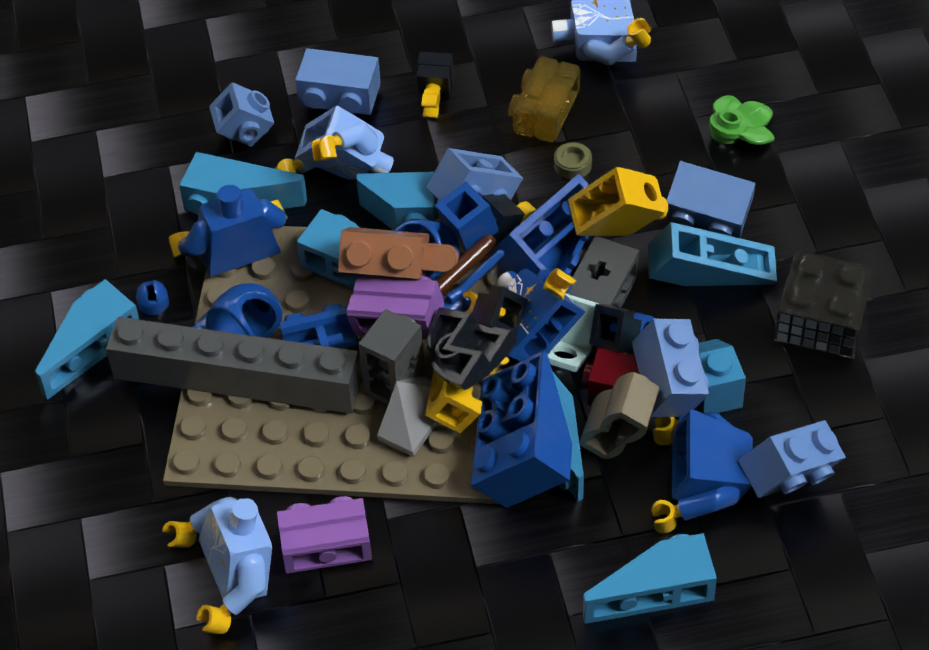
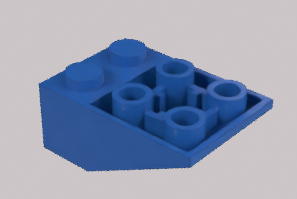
M541 351L482 380L480 389L482 407L477 422L471 486L505 508H508L569 481L572 441L548 354L545 351Z

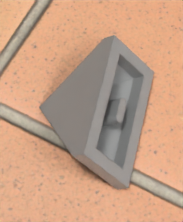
M418 376L396 381L377 434L378 441L412 457L415 456L438 424L437 421L425 416L431 380Z

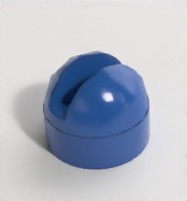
M157 280L143 282L137 288L136 300L141 312L147 315H156L166 310L169 305L167 289L161 282ZM155 293L157 300L149 301L148 295Z

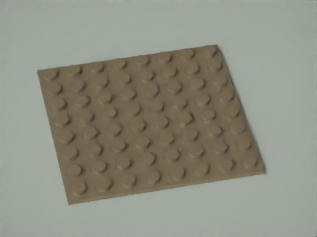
M282 226L278 229L271 227L281 253L210 277L206 269L195 324L210 309L221 294L239 284L254 283L269 288L281 304L283 310L282 322L287 315L301 313L308 316L321 313L325 306L336 303L341 304L342 307L348 306L351 295H353V289L300 267L296 241L307 227ZM459 246L460 258L465 253V251ZM488 254L484 258H482L470 271H468L443 296H445L447 293L458 287L468 276H470L487 259H489L490 257L488 256ZM495 264L467 291L477 295L479 293L489 294L492 285L497 286V280L504 274L503 271ZM280 326L268 338L283 340ZM357 335L359 342L365 335ZM422 340L425 365L424 378L432 381L434 367L431 363L435 362V355L428 350L427 340ZM359 346L346 348L358 351L362 380L353 413L189 389L181 390L163 478L164 486L499 504L471 486L478 417L461 434L438 423L414 457L378 441L377 434L388 405L364 394ZM510 357L507 364L499 366L494 374L511 367L513 358ZM482 380L475 384L472 390V397L480 400Z

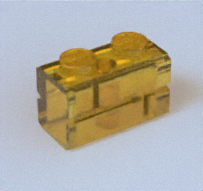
M540 56L533 70L526 69L522 78V92L520 95H513L509 105V116L513 117V130L517 134L529 137L534 135L537 139L553 143L556 141L580 90V68L575 64L563 61L558 63L557 60Z

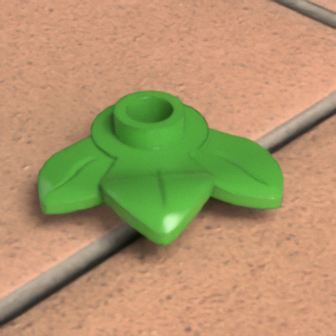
M731 95L722 96L714 102L709 127L710 135L716 141L723 144H734L741 139L755 145L774 141L775 137L765 128L773 115L772 110L768 106L755 101L741 104L736 97Z

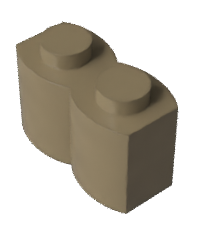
M636 372L620 376L615 381L613 389L605 390L594 398L579 442L580 446L603 459H610L618 456L624 450L626 443L641 439L646 433L660 386L651 382L646 376Z

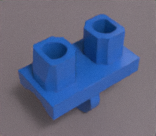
M339 303L325 306L321 313L308 316L301 313L287 315L283 322H279L282 339L285 341L341 349L358 346L359 344L358 336L354 334L347 317L348 306L342 307Z

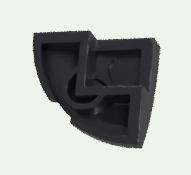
M439 307L434 315L427 336V348L435 355L436 363L433 361L431 363L444 381L463 390L474 386L488 376L502 362L517 342L511 330L478 324L471 313Z

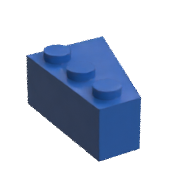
M580 174L576 175L488 253V256H493L498 250L504 251V256L496 263L503 273L513 271L518 274L521 270L527 268L537 274L544 269L554 270L558 268L570 274L580 259L578 255L584 242L590 236L576 235L568 199L589 184Z

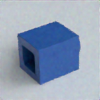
M467 181L435 204L442 224L448 226L458 239L459 246L465 252L484 235L491 234L493 236L499 231L490 205Z

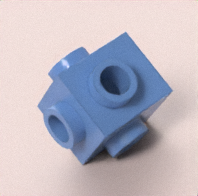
M233 82L209 106L216 132L224 135L231 141H238L250 147L266 134L274 124L267 97L259 91H251Z

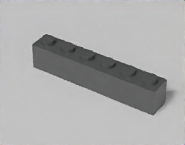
M124 317L117 318L106 347L114 379L345 413H353L362 381L358 351Z

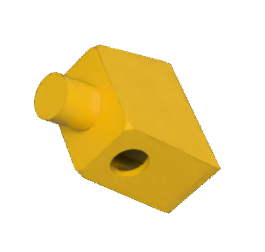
M615 167L568 199L576 235L627 236L654 220L663 219L668 212V202L662 197L658 180L655 176L621 167Z

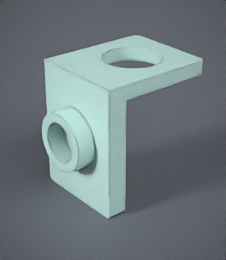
M565 294L582 307L585 313L551 350L548 357L551 365L577 372L592 352L593 345L589 344L595 304L599 303ZM560 351L567 352L575 358L564 359L556 356L554 353Z

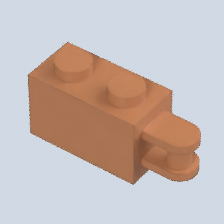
M348 227L341 231L338 272L421 279L422 276L426 275L427 270L449 271L457 264L459 254L456 248L451 245L429 243V234Z

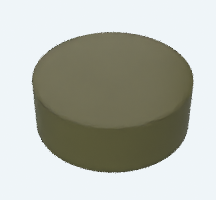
M571 142L563 144L556 149L554 153V169L561 177L572 180L578 174L585 177L591 171L592 154L585 145Z

